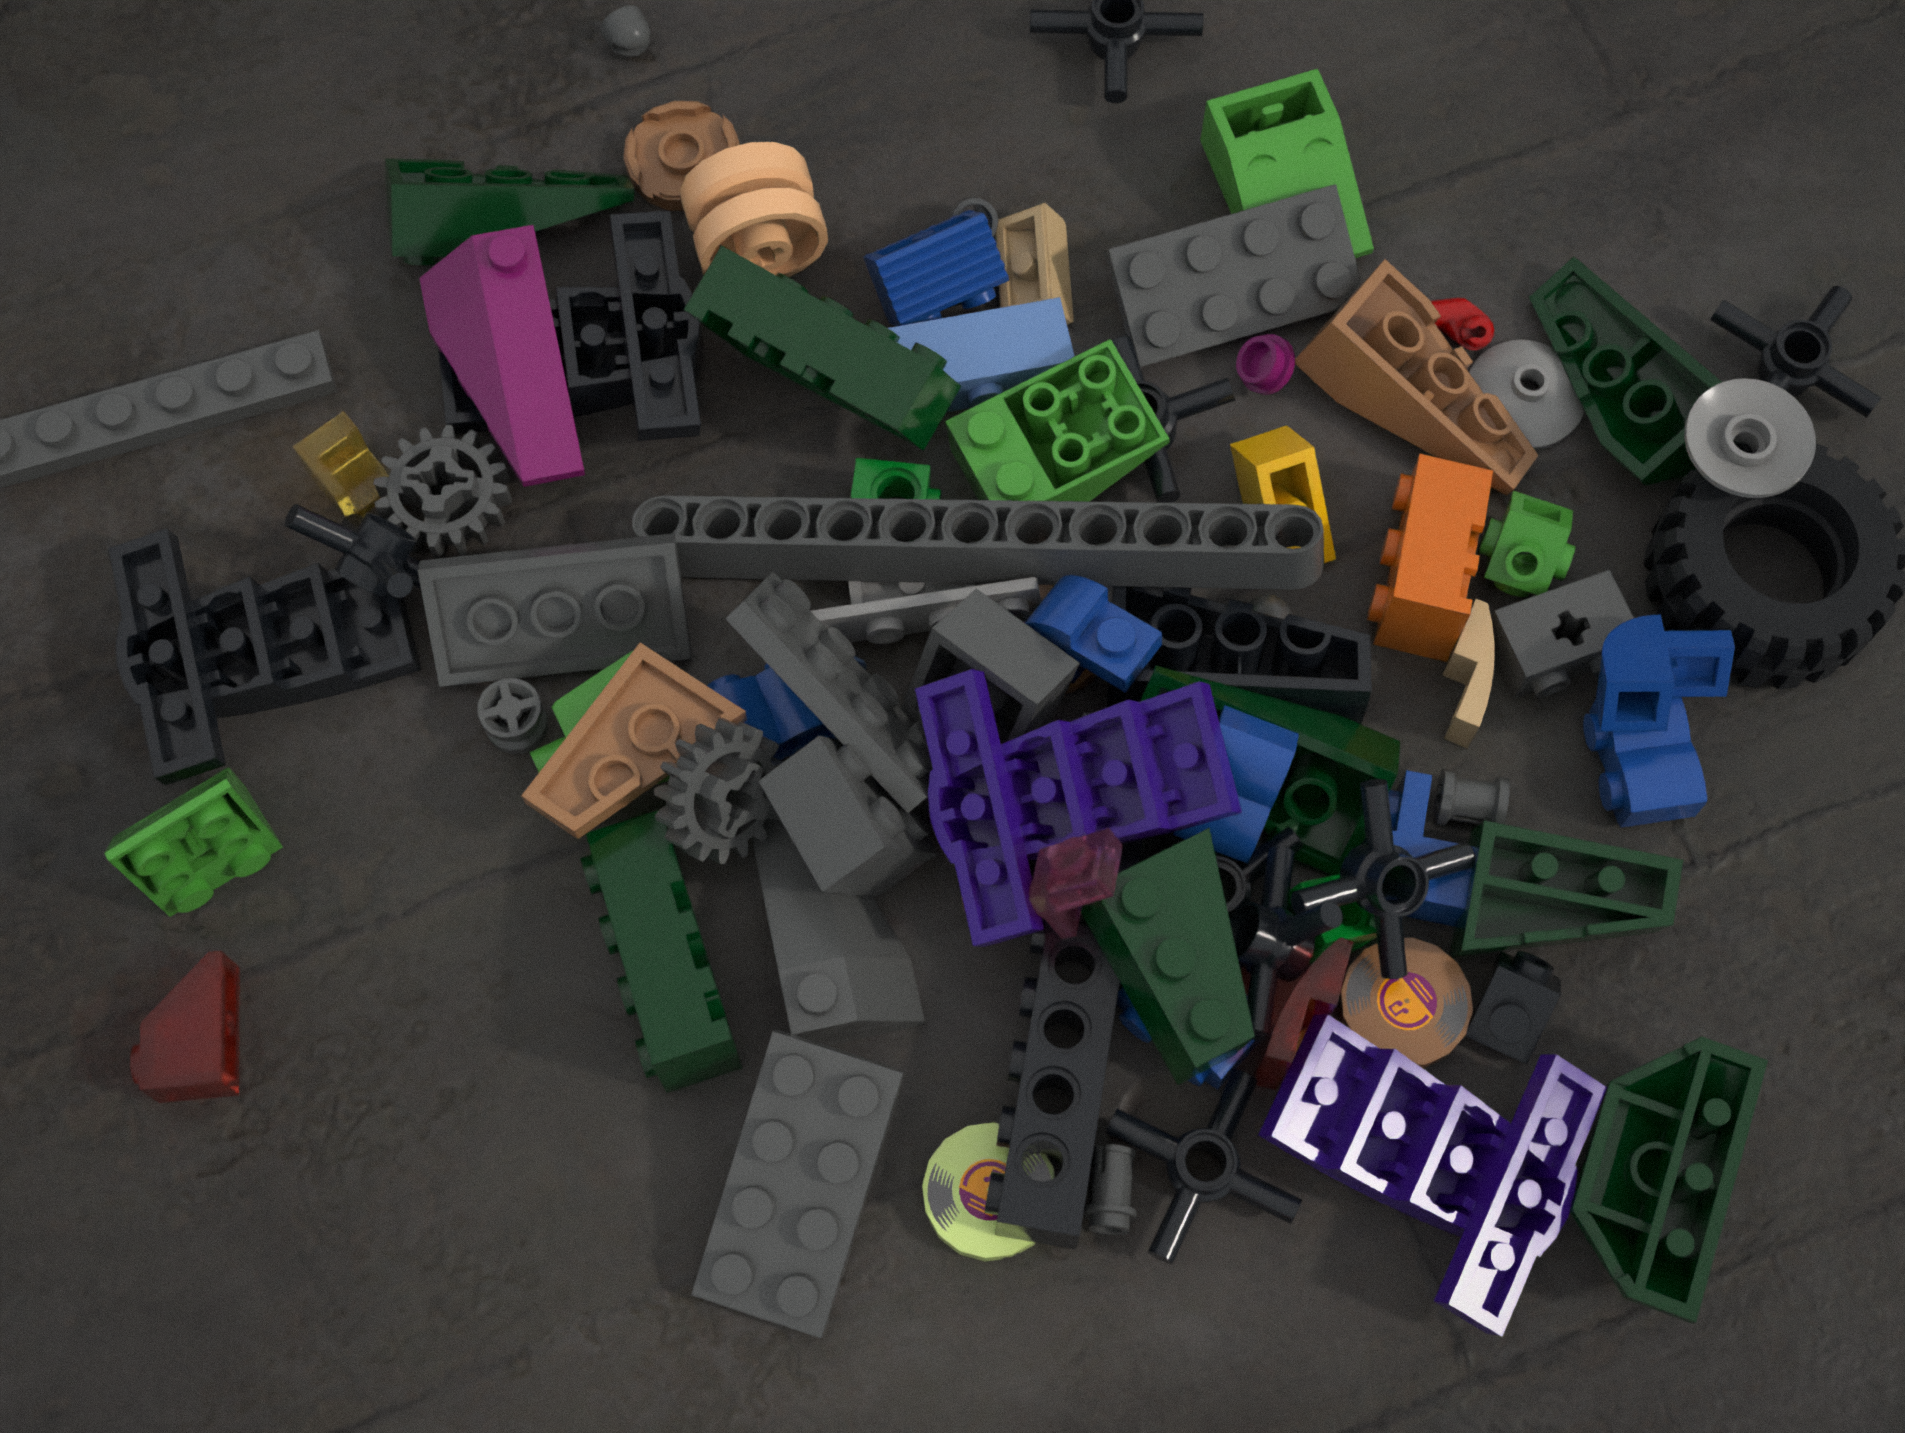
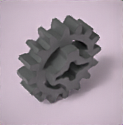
M445 425L441 438H433L426 427L421 428L420 443L413 446L403 438L397 441L402 452L399 459L383 456L381 463L389 477L374 479L373 485L379 497H382L374 502L380 517L398 525L416 538L417 542L411 551L412 553L418 552L427 543L433 557L436 559L441 558L445 545H453L460 556L466 555V540L473 537L476 541L485 545L489 540L484 527L487 524L500 527L504 525L505 520L497 506L512 504L511 494L505 485L511 481L504 463H498L500 458L495 446L490 443L481 447L478 435L473 430H470L459 440L452 425ZM464 462L475 468L482 478L476 477L474 470H463L461 463ZM404 505H410L413 512L423 513L425 516L424 522L410 515Z
M718 718L715 730L703 724L695 726L696 742L693 744L679 739L675 743L680 754L676 763L663 762L660 767L666 774L670 775L668 784L654 788V795L667 802V805L655 814L656 821L669 827L664 836L666 840L679 846L682 852L702 862L709 858L719 864L726 863L729 851L742 858L747 856V840L751 837L764 842L768 837L763 824L767 819L779 820L780 818L758 781L784 762L773 757L779 745L775 741L763 737V731L741 721L736 724L724 718Z

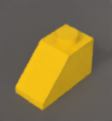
M1287 425L1230 444L1243 504H1291L1306 506L1315 511L1321 518L1324 529V563L1336 560L1314 446ZM1291 546V547H1287V548L1296 549V548H1301V547H1300V546Z

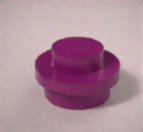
M1265 334L1255 336L1244 343L1238 353L1236 360L1237 373L1250 391L1260 395L1276 393L1287 384L1293 373L1295 353L1291 344L1278 335Z

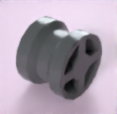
M504 678L490 684L482 692L477 703V716L490 742L497 749L509 754H524L535 749L544 740L548 731V716L536 689L528 682L517 678ZM524 714L523 720L518 724V720Z

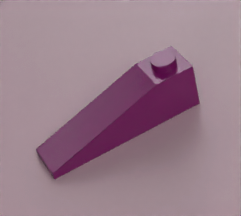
M534 225L472 235L419 278L430 335L440 352H443L465 393L468 397L470 396L487 423L489 432L523 487L584 476L585 472Z

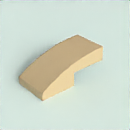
M1475 599L1471 607L1470 616L1442 674L1447 678L1465 684L1444 739L1467 749L1480 728L1487 708L1494 671L1495 642L1488 603Z

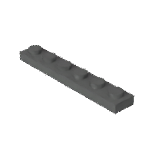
M319 330L2 419L0 420V489L337 393L338 390L324 340Z

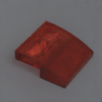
M1340 937L1317 958L1295 986L1257 1061L1253 1077L1258 1080V1086L1276 1091L1293 1063L1301 1031L1309 1027L1314 1015L1328 1014L1331 1016L1337 1006L1353 941Z

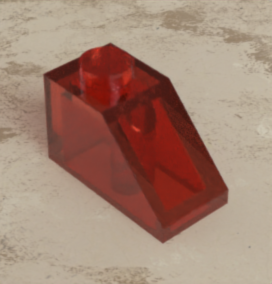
M223 951L208 952L140 1023V1044L133 1045L130 1055L131 1075L134 1083L139 1085V1090L158 1103L239 1096L240 967Z

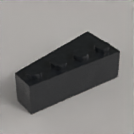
M1112 586L1110 602L1162 632V645L1126 693L1107 682V708L1128 699L1139 702L1155 666L1336 714L1362 725L1372 692L1371 641L1369 634L1288 614L1285 619L1256 612L1253 610L1254 604L1230 598L1229 603L1225 604L1191 595L1192 588Z

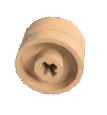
M749 142L723 149L695 166L686 175L679 189L689 229L694 232L695 250L703 275L721 245L774 275L781 273L791 277L805 270L817 260L828 243L827 227L820 205L814 199L813 183L805 158L794 147L777 142Z

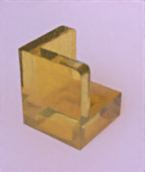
M344 411L293 446L308 475L344 518L350 514L364 515L375 507L374 502L382 498L379 497L373 482L375 478L389 477V475L369 451L358 427Z

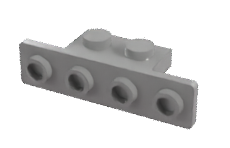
M1036 577L977 586L976 583L848 581L850 605L810 611L826 628H836L850 643L868 640L875 644H888L902 639L905 634L931 631L940 620L976 588L1007 609L1022 622L1026 621L1041 603V596Z

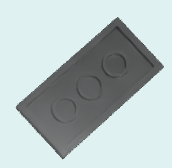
M1336 184L1104 251L1126 336L1132 338L1140 367L1338 310L1362 284Z
M675 533L421 560L417 571L439 687L497 681L504 678H524L605 669L633 651L639 643H642L670 662L691 659V643Z
M774 572L770 573L725 619L843 745H849L871 775L909 813L927 798L930 771L933 770L923 723L921 721L914 723L898 706L899 697L884 678L877 674L870 676L855 660V650L852 644L839 630L834 627L826 628L809 610L811 603L799 586L788 579L782 581Z
M778 1029L772 1031L693 1287L692 1296L818 1338H822L825 1335L904 1079L905 1070Z

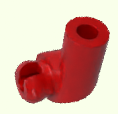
M1459 297L1431 300V303L1441 315L1435 322V325L1457 344L1468 350H1479L1492 341L1495 331L1492 321L1470 301Z

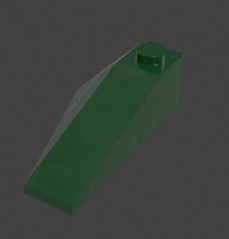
M385 158L388 229L392 256L403 257V262L411 265H435L439 263V257H446L472 235L534 225V230L538 231L634 201V187L626 175L549 170L544 173V180L532 179L533 174L531 172L518 169V166L499 164L496 166V169L487 170L485 175L473 174L472 171L464 169V161Z
M1572 257L1530 295L1529 299L1603 449L1644 486L1685 476L1690 470H1697L1686 450L1684 439L1686 419L1696 400L1709 388L1722 381L1576 257Z
M1155 666L1139 702L1201 681L1210 684L1218 719L1225 705L1299 734L1293 760L1270 810L1263 831L1268 834V841L1289 826L1303 844V848L1295 853L1294 859L1331 875H1339L1347 854L1355 847L1361 845L1366 837L1360 783L1371 779L1387 780L1389 793L1398 775L1400 741L1336 714Z

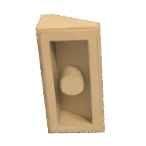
M1046 203L999 219L995 233L996 247L1000 252L1001 260L1005 264V271L1009 275V281L998 285L1000 308L1060 297L1066 323H1073L1067 231L1063 218Z

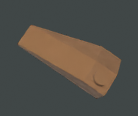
M1384 259L1295 358V364L1337 403L1433 456L1493 470L1491 487L1507 496L1516 488L1538 457L1537 452L1499 398L1493 394L1483 393L1467 370L1473 361L1462 346L1453 350L1435 325V322L1441 315L1431 301Z

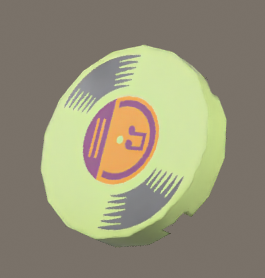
M995 1122L969 1125L947 1137L929 1159L922 1184L925 1213L938 1238L958 1254L985 1262L1012 1257L1035 1245V1242L996 1236L998 1215L985 1213L991 1172L1005 1174L1009 1148L996 1146L999 1124ZM1044 1153L1032 1154L1022 1163L1023 1170L1033 1180L1045 1182L1055 1178L1054 1167Z

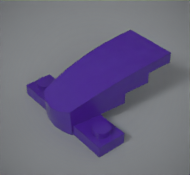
M970 669L915 688L933 770L930 771L928 787L930 821L940 847L950 863L955 864L973 947H986L1044 930L1028 863L1030 860L1075 854L1130 843L1242 813L1210 684L1199 681L1141 702L1128 699L1071 722L1056 720L1003 744L1000 742L983 671Z
M1317 1014L1311 1020L1258 1136L1329 1177L1382 1204L1461 1237L1434 1302L1486 1334L1503 1336L1536 1256L1540 1257L1554 1242L1569 1216L1576 1189L1578 1168L1575 1164L1608 1087L1557 1054H1541L1510 1123L1463 1086L1445 1085L1395 1048L1380 1049L1330 1015Z

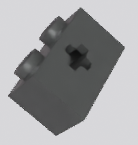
M1610 569L1494 610L1491 615L1495 642L1494 661L1513 699L1533 692L1536 698L1554 695L1567 688L1572 683V678L1592 672L1595 678H1599L1604 640L1615 627L1634 619Z

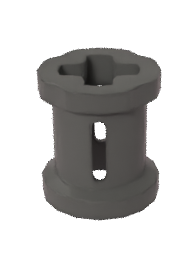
M1442 768L1434 800L1433 822L1436 825L1445 826L1449 820L1479 825L1484 820L1505 824L1510 794L1509 778L1497 777L1494 782L1457 777L1453 770Z

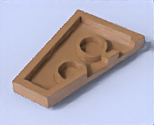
M639 643L521 797L526 805L579 839L669 776L660 768L662 763H676L680 754L675 743L679 739L690 744L696 742L695 726L703 724L715 730L718 718H724L736 724L740 721L744 723L747 721L746 711L650 648Z

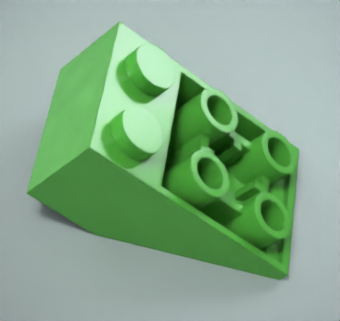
M1318 69L1206 101L1200 142L1231 214L1336 184L1355 258L1373 253L1374 247L1340 117Z
M1111 339L945 421L951 452L978 500L1090 502L1169 443L1168 435Z
M227 767L115 835L104 854L115 868L171 917L178 912L187 913L201 907L211 899L214 894L213 890L234 877H246L256 873L270 861L271 854L283 848L246 786L230 767Z

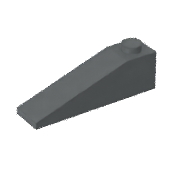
M767 819L763 824V828L768 838L761 842L752 837L791 1034L830 1046L925 1025L911 958L873 896L822 892L781 820Z

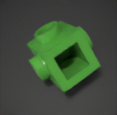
M1513 491L1502 521L1490 518L1478 550L1479 554L1488 556L1484 578L1493 580L1494 585L1501 591L1518 597H1527L1530 593L1539 595L1547 592L1552 578L1563 581L1576 548L1575 545L1566 543L1572 529L1573 510Z

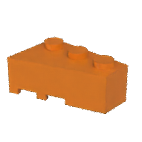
M1419 454L1412 475L1400 474L1392 503L1393 510L1402 512L1399 529L1388 528L1379 562L1381 565L1390 567L1386 586L1376 583L1367 615V620L1378 623L1373 645L1447 662L1471 613L1473 600L1466 597L1471 576L1475 577L1478 570L1480 555H1476L1479 535L1483 532L1493 470Z

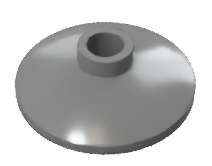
M1511 340L1497 344L1481 354L1469 371L1483 393L1493 394L1499 398L1535 450L1546 449L1564 441L1577 428L1585 410L1554 348L1547 344L1532 340ZM1520 381H1530L1537 385L1539 389L1535 391L1528 390L1522 386Z
M1741 378L1716 384L1696 400L1685 423L1684 439L1686 450L1698 472L1717 488L1741 497L1764 498L1790 489L1805 475L1815 455L1816 435L1807 411L1790 393L1762 380ZM1740 441L1748 444L1753 454L1740 450L1734 442Z

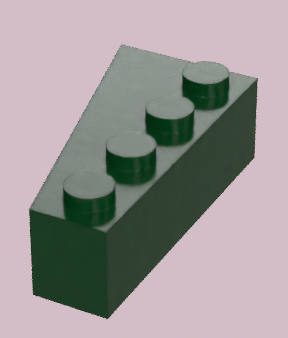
M721 245L685 306L684 311L742 355L924 451L961 388L953 378L943 371L947 360L933 350L916 342L911 350L898 343L900 337L884 325L872 319H868L863 324L852 318L854 314L849 309L833 299L822 295L819 300L808 294L809 291L791 278L781 273L774 275Z
M657 810L586 833L591 855L581 857L580 860L591 894L603 893L608 915L598 917L609 954L612 955L619 952L626 975L616 978L627 1015L637 1014L643 1038L635 1040L643 1071L646 1078L657 1075L666 1093L742 1069L743 1067L673 843L667 841L664 837L668 827L656 821L655 814L659 811Z

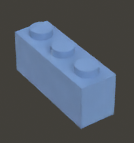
M1060 297L888 328L900 337L898 343L911 350L916 342L933 350L947 360L943 371L961 386L947 412L972 408L1075 357Z

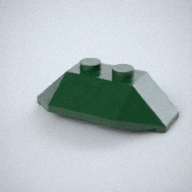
M1701 1036L1607 1083L1606 1087L1608 1088L1599 1109L1570 1213L1624 1299L1691 1324L1697 1322L1768 1060Z

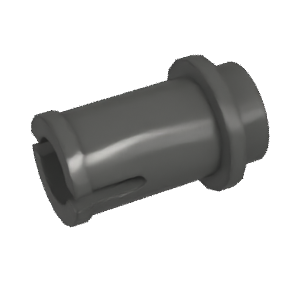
M1106 1144V1152H1104L1103 1146L1096 1145L1092 1155L1090 1204L1084 1206L1083 1216L1089 1219L1088 1229L1094 1233L1104 1235L1128 1234L1130 1222L1136 1221L1137 1211L1130 1207L1133 1160H1135L1136 1151L1127 1146Z

